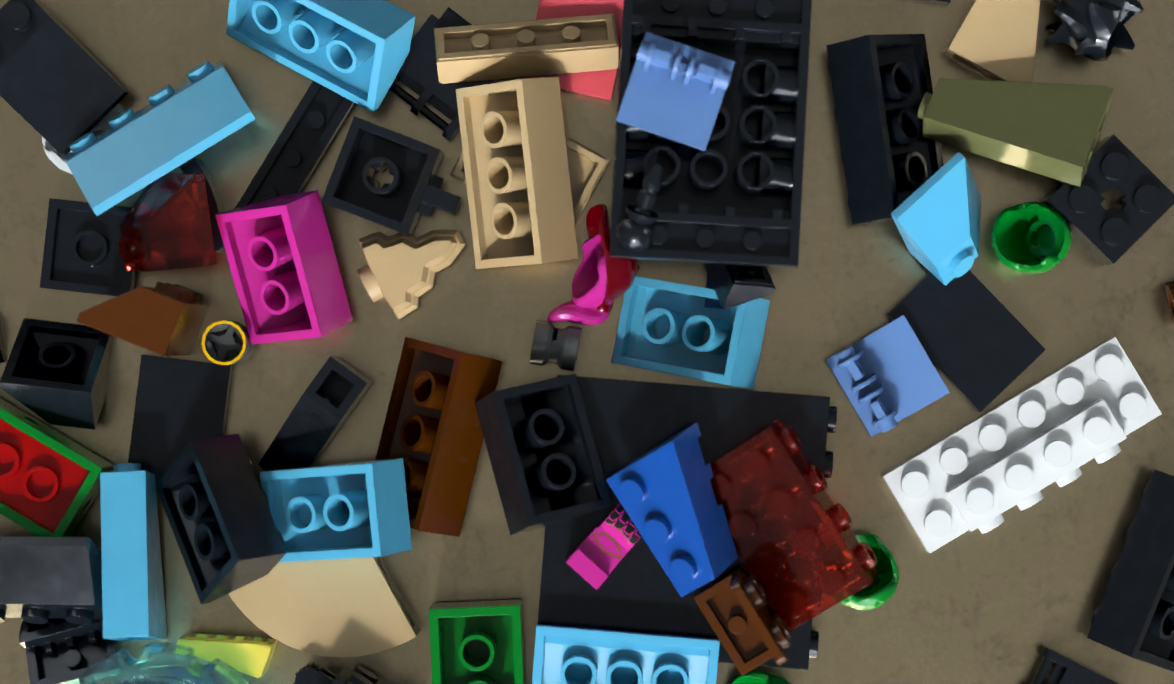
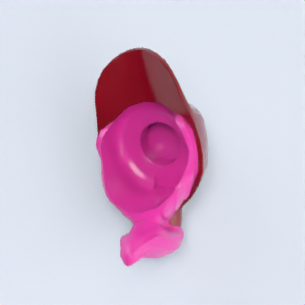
M604 204L593 206L587 213L586 227L589 239L583 242V259L573 277L572 300L556 306L549 313L548 322L568 321L582 325L600 324L609 317L613 300L625 293L634 282L636 274L640 269L637 259L609 258L611 224L607 207Z

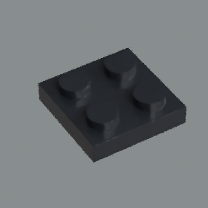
M50 198L40 288L119 296L133 290L142 209L115 205L96 216L88 202Z

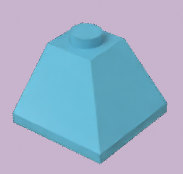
M958 152L891 213L909 253L945 286L954 278L961 277L967 273L972 267L974 259L979 256L981 196L965 157Z

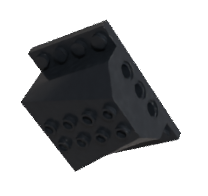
M624 0L616 118L646 32L732 60L735 64L705 151L616 121L609 258L795 269L798 267L812 0ZM657 164L662 169V185L657 192L658 197L655 206L651 210L658 215L657 221L652 223L654 238L645 250L631 252L619 244L616 236L617 227L620 221L628 216L625 212L627 205H636L635 202L639 190L643 188L642 182L652 166Z

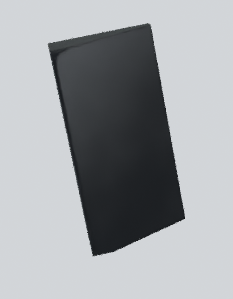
M704 263L722 308H730L772 294L775 290V285L767 267Z

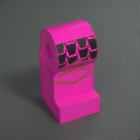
M620 502L604 520H600L566 558V563L596 590H598L612 570L641 537V534Z

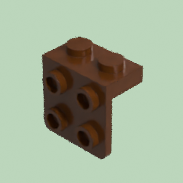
M742 567L696 593L693 597L741 676L771 658H774L779 666L788 661L789 646H791L789 638L792 637L781 615L777 612L771 616L766 608L764 599L768 596L756 575L752 573L747 576Z

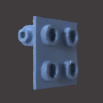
M646 32L641 42L616 121L705 151L735 62Z
M905 315L898 317L826 359L871 437L880 432H887L898 425L897 422L950 393Z

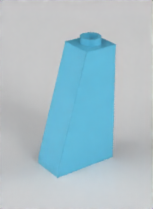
M138 463L115 464L114 472L100 473L103 639L117 641L167 639L155 475L146 470H141V464Z

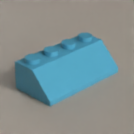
M229 0L226 34L374 113L380 107L410 52L415 15L386 0Z
M209 60L197 65L186 73L189 80L175 89L170 84L163 86L147 97L149 105L134 113L132 108H128L108 121L111 128L96 137L93 132H89L69 145L72 152L66 155V163L96 216L255 120L249 105L221 61L213 66Z

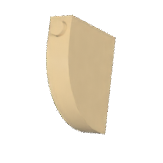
M380 557L278 562L266 576L228 593L241 612L266 634L287 646L320 656L342 658L376 654L397 647L417 637L420 632Z

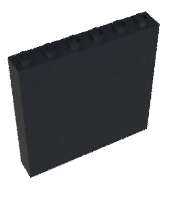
M577 376L605 480L632 460L694 423H698L701 436L697 438L705 464L710 463L714 476L710 479L717 505L722 504L738 559L717 578L681 597L641 536L612 570L608 578L596 590L566 563V558L600 520H604L620 502L606 481L613 506L545 526L538 624L718 639L693 597L696 593L742 567L747 576L752 573L756 575L768 596L764 600L769 613L772 616L778 612L792 634V637L789 638L791 646H789L788 661L779 666L775 659L771 658L760 666L808 670L809 658H817L819 632L811 631L813 613H820L822 606V586H815L816 568H824V557L826 555V541H819L820 523H828L830 497L822 496L824 478H831L833 470V451H826L827 433H835L837 422V406H830V397ZM720 642L718 662L733 663Z

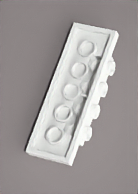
M1110 337L881 476L926 551L932 553L968 530L972 532L978 528L981 534L993 530L1005 521L1002 516L1003 512L1015 505L1018 506L1020 511L1033 506L1044 498L1040 490L1055 481L1059 487L1073 482L1083 474L1079 467L1095 458L1098 464L1113 458L1122 451L1118 443L1127 438L1126 435L1160 416L1162 413L1116 337Z

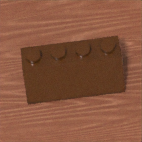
M405 337L375 460L403 458L410 528L423 532L459 537L484 438L475 403L495 391L502 361Z

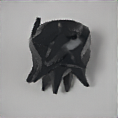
M1053 0L1058 7L1053 11L1062 20L1045 27V30L1054 32L1045 41L1047 44L1056 42L1068 44L1076 50L1075 56L1082 54L1093 61H1107L1113 48L1134 49L1135 44L1124 24L1136 13L1143 12L1144 8L1140 0Z

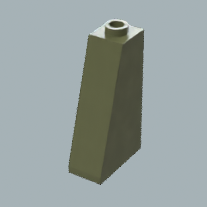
M939 78L933 94L928 92L924 94L919 107L918 118L923 120L924 138L1080 187L1109 114L1114 88L1102 85Z

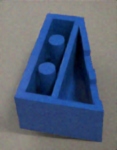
M697 422L632 460L606 480L681 597L714 580L738 559L722 504L717 505L710 479L714 476L710 463L705 464L697 438L701 436Z

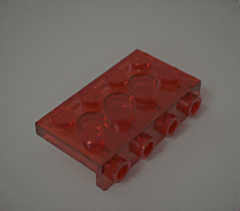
M776 420L760 433L710 463L714 476L710 479L717 505L722 504L739 559L750 575L752 573L756 575L768 596L765 599L775 614L778 612L789 630L792 631L870 585L877 575L876 566L878 565V560L871 547L864 541L860 543L850 529L853 526V522L846 509L840 503L834 504L825 490L828 488V484L822 472L814 464L809 466L801 454L802 443L795 431L790 426L784 427L779 420Z

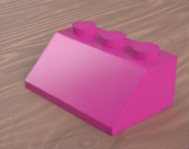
M318 190L283 195L215 215L251 344L323 337L353 320Z

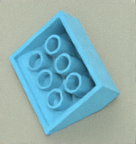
M537 624L532 684H716L720 640Z

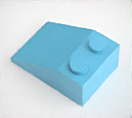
M636 276L631 287L624 293L611 363L754 389L770 300L757 298L730 308L704 307L705 298L718 300L714 289Z
M403 458L259 472L261 490L266 494L268 508L276 528L283 536L284 547L287 552L279 562L382 557L412 550Z

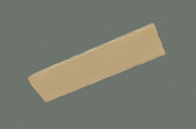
M614 13L434 28L438 81L441 84L613 70L619 67V46Z

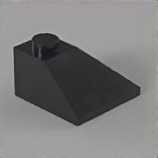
M24 318L0 380L1 389L50 425L95 430L106 397L113 336L86 325Z

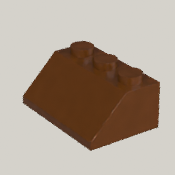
M157 281L155 288L140 286L80 312L76 322L162 356L190 355L209 305L198 301L201 293L178 284L173 285L167 282L165 284Z

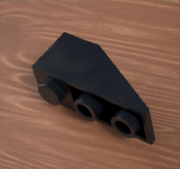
M330 356L299 399L258 463V466L265 471L313 466L373 382L338 356Z

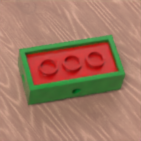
M0 398V514L38 537H73L100 491V473L111 472L114 465Z

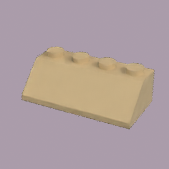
M559 77L517 79L456 89L476 269L579 259Z

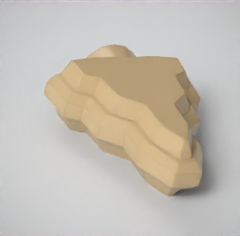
M432 230L419 237L408 236L403 233L387 237L378 231L358 239L367 265L357 271L372 301L375 303L385 298L395 316L400 320L419 307V297L433 288L435 274L451 265L466 244L459 230Z

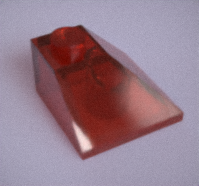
M167 173L147 185L120 225L119 253L121 259L126 264V271L151 272L217 264L204 173Z

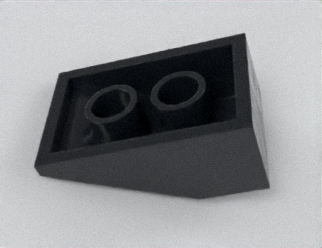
M9 0L0 9V96L61 155L66 156L71 151L69 145L79 137L89 133L128 92L41 1Z

